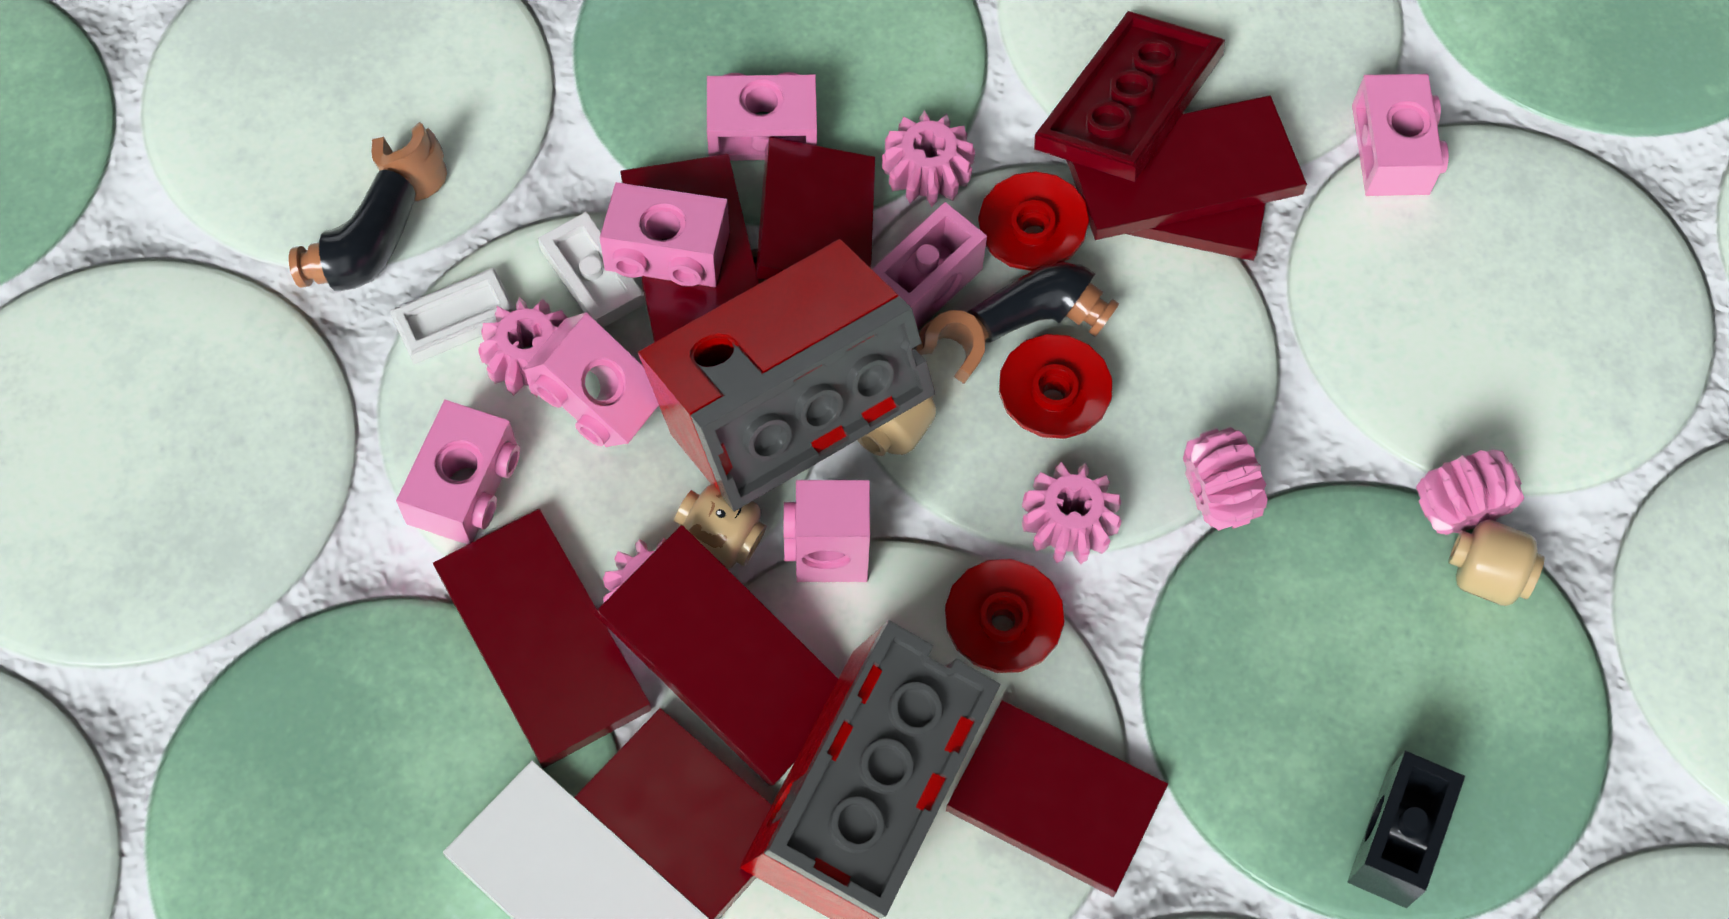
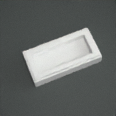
M491 268L389 311L413 364H416L481 337L483 323L497 322L495 317L497 306L509 312L515 311V308L495 268Z

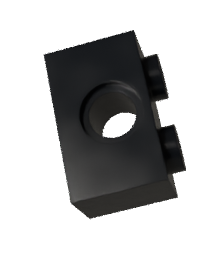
M1405 750L1386 773L1347 883L1406 909L1427 890L1465 775Z

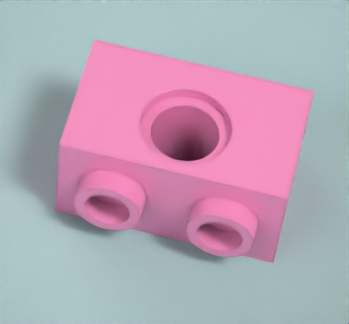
M784 72L778 75H744L741 73H728L723 76H707V140L709 157L729 154L730 161L765 160V149L769 137L817 146L816 74L800 75L794 72ZM758 112H767L768 114L758 115V114H755V113H758Z
M1364 75L1353 101L1352 110L1365 195H1430L1439 175L1444 174L1447 170L1449 154L1447 143L1439 139L1437 126L1440 121L1441 106L1439 97L1431 93L1429 75Z
M615 182L600 234L605 271L616 272L630 278L645 276L671 280L683 286L703 285L716 287L730 233L728 200Z
M944 202L872 270L898 294V297L900 296L912 308L919 330L982 270L987 235Z
M587 312L564 319L523 368V371L535 381L533 384L535 392L550 405L558 408L562 406L577 420L575 427L578 432L597 446L604 445L605 447L628 444L659 406L643 365ZM589 371L594 373L600 382V393L597 399H594L588 393L585 386V378Z
M444 400L396 499L406 524L467 545L472 543L479 528L486 529L492 521L497 505V497L495 496L497 488L503 477H511L519 460L520 446L516 443L510 421ZM464 468L476 470L466 480L455 481L451 479L458 470Z
M796 480V502H784V561H796L797 582H867L870 547V480Z

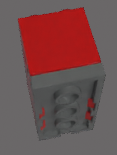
M841 239L638 351L670 434L707 480L717 488L734 512L935 395L927 361L913 349L921 344V339L912 308L900 296L898 297V294Z
M888 620L852 652L739 868L829 919H880L886 917L1001 684L958 659H955L947 666L938 663L928 657L934 645Z

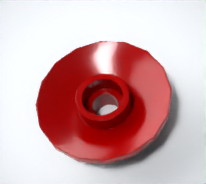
M1034 171L1014 174L996 184L983 199L978 223L979 229L987 235L986 247L992 256L1009 267L1033 271L1041 266L1064 262L1070 259L1085 241L1089 217L1085 200L1072 184L1057 175ZM1030 226H1038L1043 230L1035 234L1024 232Z
M1045 334L1025 340L1009 353L1000 370L999 395L1006 413L1021 428L1044 438L1066 439L1086 433L1103 419L1112 400V376L1105 360L1089 344L1068 335ZM1047 390H1057L1063 395V399H1050L1044 395V392Z
M1014 559L987 560L967 569L952 585L945 604L946 631L956 650L973 665L995 673L1022 672L1042 663L1057 647L1065 623L1063 601L1053 582L1034 566ZM997 616H1006L1011 619L1014 626L1007 631H1001L994 627L992 620Z

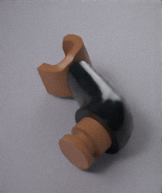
M419 122L411 129V141L407 146L395 152L392 151L384 137L372 139V159L379 172L376 174L363 201L351 219L337 228L324 231L320 236L319 243L310 244L308 250L303 246L290 249L289 268L292 278L298 287H309L314 279L317 284L328 283L334 291L356 289L372 282L385 268L402 236L414 201L429 198L441 188L446 180L447 169L443 161V150L435 134L429 128L425 129L423 124Z
M1068 262L1049 264L1020 277L967 312L949 310L939 314L921 329L919 333L921 344L914 347V349L920 355L932 354L938 340L946 338L957 341L963 346L966 359L954 377L965 384L983 357L985 342L991 343L1014 330L1039 320L1053 319L1060 324L1065 316L1078 325L1085 321L1092 326L1088 332L1096 337L1119 303L1114 299L1107 303L1100 298L1103 291L1090 283L1095 273L1087 267Z

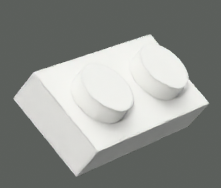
M587 212L538 237L541 251L584 313L587 312L600 326L605 327L645 305L644 294L633 278L622 276L616 272L605 271L600 243L601 232Z

